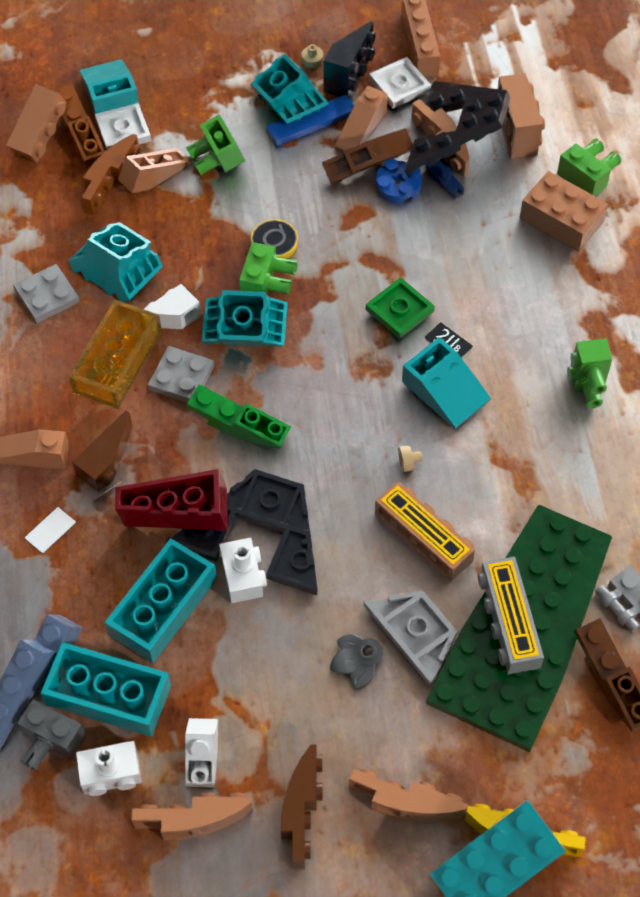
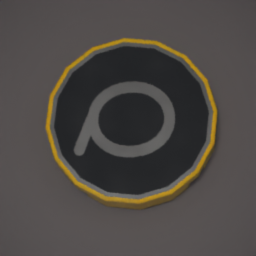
M277 219L266 220L258 224L252 231L251 244L254 242L275 246L277 256L287 259L297 250L298 235L295 228L286 221Z

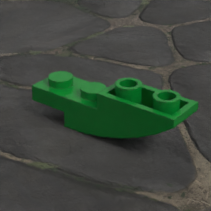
M198 384L186 406L187 409L208 419V425L245 441L280 449L291 428L290 425L247 403L243 407Z

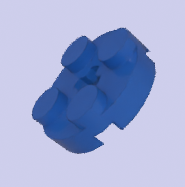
M388 159L385 165L381 166L376 173V189L380 191L382 198L390 202L401 203L405 202L407 198L412 197L413 199L421 190L422 177L420 168L413 171V176L408 177L404 171L407 162ZM400 179L404 182L396 184L395 180Z

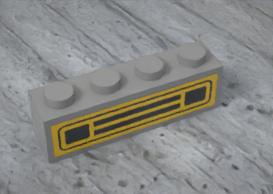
M509 557L483 562L481 573H478V583L481 590L485 589L487 598H484L487 614H492L494 622L491 623L492 635L494 640H499L501 647L498 649L500 664L506 666L508 674L540 669L544 655L516 558Z

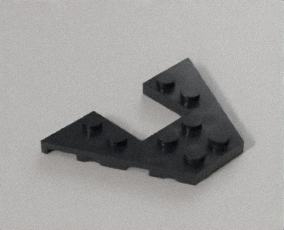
M433 81L426 105L433 112L440 108L446 113L462 109L455 131L442 132L438 135L420 137L414 140L404 170L407 176H413L414 170L427 163L432 166L440 159L447 158L460 151L461 145L472 139L474 142H477L486 135L501 129L511 98L508 91Z
M254 469L242 482H238L231 487L230 492L227 493L228 531L182 529L171 538L199 556L217 562L220 555L219 544L225 543L236 517L283 532L266 573V579L318 595L304 484Z

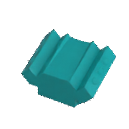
M286 54L276 58L272 65L264 72L259 73L250 84L255 92L261 96L286 124L298 121L303 116L307 117L312 112H318L321 108L329 105L307 75Z
M120 222L109 224L99 232L91 234V237L87 239V243L68 260L74 273L81 271L86 281H91L103 288L108 296L116 293L120 303L129 301L163 267L158 255L150 250L151 242Z
M222 290L221 296L206 299L201 343L248 347L270 346L274 348L284 346L288 302L270 298L266 295V292Z

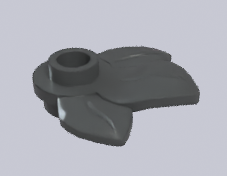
M347 634L340 637L337 643L341 651L333 657L330 669L336 673H350L353 688H360L374 677L375 665L382 659L383 648L377 640L372 638L363 640L356 634ZM373 648L371 655H364L365 649Z

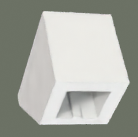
M182 284L168 290L164 296L155 302L149 303L142 310L144 323L150 328L183 329L201 317L199 301Z
M189 718L185 733L186 787L215 788L218 719Z

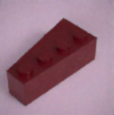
M219 469L115 487V510L124 526L228 531L227 486Z

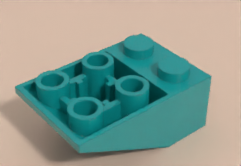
M122 59L79 70L94 114L139 103L132 75Z
M440 337L403 365L402 383L454 429L459 427L491 400L489 394L457 351Z

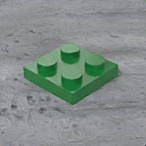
M400 277L366 303L365 310L397 338L401 339L435 311V306Z

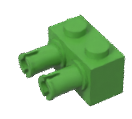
M220 114L200 125L205 134L203 135L204 138L186 147L192 160L211 150V154L194 162L201 176L218 165L222 166L225 172L245 162L238 145Z
M597 138L593 139L584 148L577 143L560 155L557 174L563 179L594 196L607 187L611 170L622 162L619 154L614 156L616 154L615 151L610 152L601 161L595 156L604 150L603 143L601 141L598 142L599 139Z
M252 242L239 279L240 291L266 292L267 295V292L270 290L289 295L292 279L273 277V273L276 271L295 276L298 260L280 258L276 254L275 246Z
M607 338L576 342L575 350L570 356L571 366L567 367L568 380L573 382L575 391H584L588 408H597L603 404L600 394L607 390L606 380L613 360Z

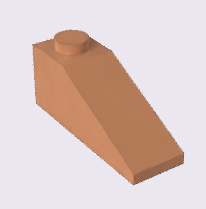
M371 86L365 88L357 99L335 144L336 150L343 152L367 141L387 113L388 93Z
M178 148L126 156L118 180L131 193L147 191L191 164V160Z
M39 429L0 437V464L65 470L70 450L66 432Z

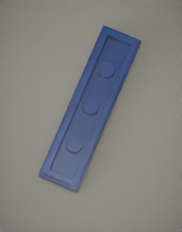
M343 95L328 101L329 105L321 108L320 111L312 112L307 117L303 116L298 121L286 124L282 119L266 126V132L277 147L347 119L354 105L347 95Z

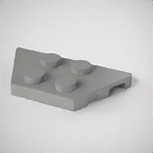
M423 590L410 592L407 595L388 596V599L365 600L363 605L425 682L431 685L456 637L457 630Z

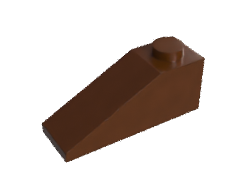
M126 410L72 462L76 475L98 492L104 486L111 484L117 474L133 427L130 412Z

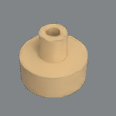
M311 44L302 51V63L305 67L318 68L323 64L324 53L321 48Z
M409 445L398 447V457L402 472L413 471L414 462L422 461L421 451L412 452Z

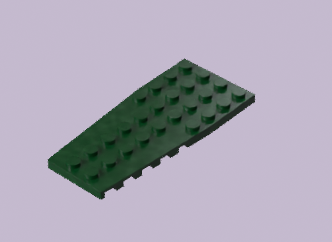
M538 505L506 558L515 557L544 655L541 668L508 674L506 666L500 664L498 649L501 647L499 640H494L492 635L491 623L494 622L492 614H487L484 598H487L486 592H484L461 629L426 700V704L530 753L563 681L577 640L573 631L582 626L612 536Z

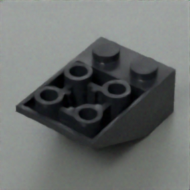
M368 22L332 44L323 60L324 93L337 97L347 95L349 98L352 92H356L360 77H364L369 61L372 62L375 55V48H373L376 38V32H373L374 22Z

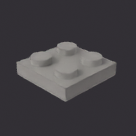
M57 264L13 284L16 293L36 324L80 303L78 295Z
M168 346L148 384V388L150 391L188 403L198 384L205 386L215 366L214 360Z

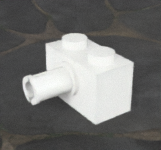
M251 538L219 544L231 604L263 597V587L267 586L264 570L259 571L257 563L261 562L259 547H253Z
M134 741L76 752L80 785L84 794L99 796L105 794L110 789L128 790L134 788L136 784L142 783L138 753Z

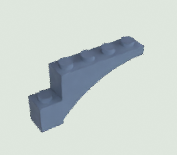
M47 614L34 640H20L0 680V750L28 702L47 678L61 643L74 645L83 628L62 615Z

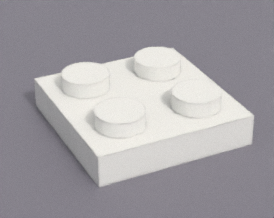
M408 57L369 74V80L375 88L388 93L387 102L392 108L430 92L431 84Z
M139 103L95 114L106 150L132 134L137 135L139 144L151 142V135Z

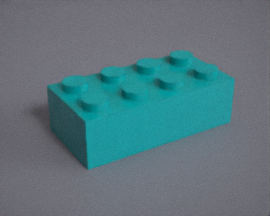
M170 538L104 622L108 635L153 664L217 580L215 565Z
M62 642L41 695L46 706L152 737L172 685L169 673Z
M527 799L433 870L430 876L445 897H506L566 851Z

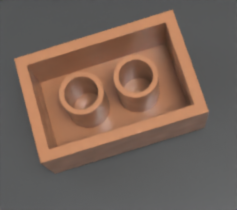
M526 73L499 76L497 89L507 90L511 97L503 127L501 128L510 158L538 155L539 145H542L541 132L545 129V120L539 114L538 99H534L533 84L528 81Z
M547 171L522 200L519 218L579 252L603 224L608 203Z

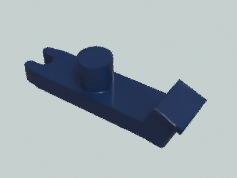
M440 160L432 166L428 163L425 164V167L453 198H457L456 191L462 195L464 194L463 186L452 175L450 167L444 166Z

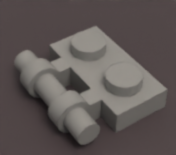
M629 566L609 581L608 585L614 591H609L604 585H601L595 592L601 598L600 602L618 617L617 621L622 626L626 625L633 633L640 627V624L635 620L636 617L640 619V575ZM622 599L630 609L626 610L618 600Z

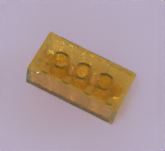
M114 299L69 375L73 393L119 409L162 333L159 315Z

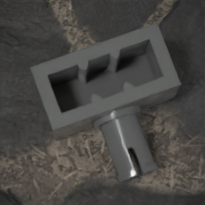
M32 699L17 723L23 736L33 740L32 745L20 761L27 768L31 766L33 771H37L38 766L49 749L72 760L86 738V733L81 723Z

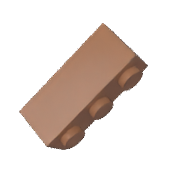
M35 84L6 146L14 154L38 163L40 157L46 151V145L50 136L55 133L56 124L60 116L65 112L67 103L59 93Z

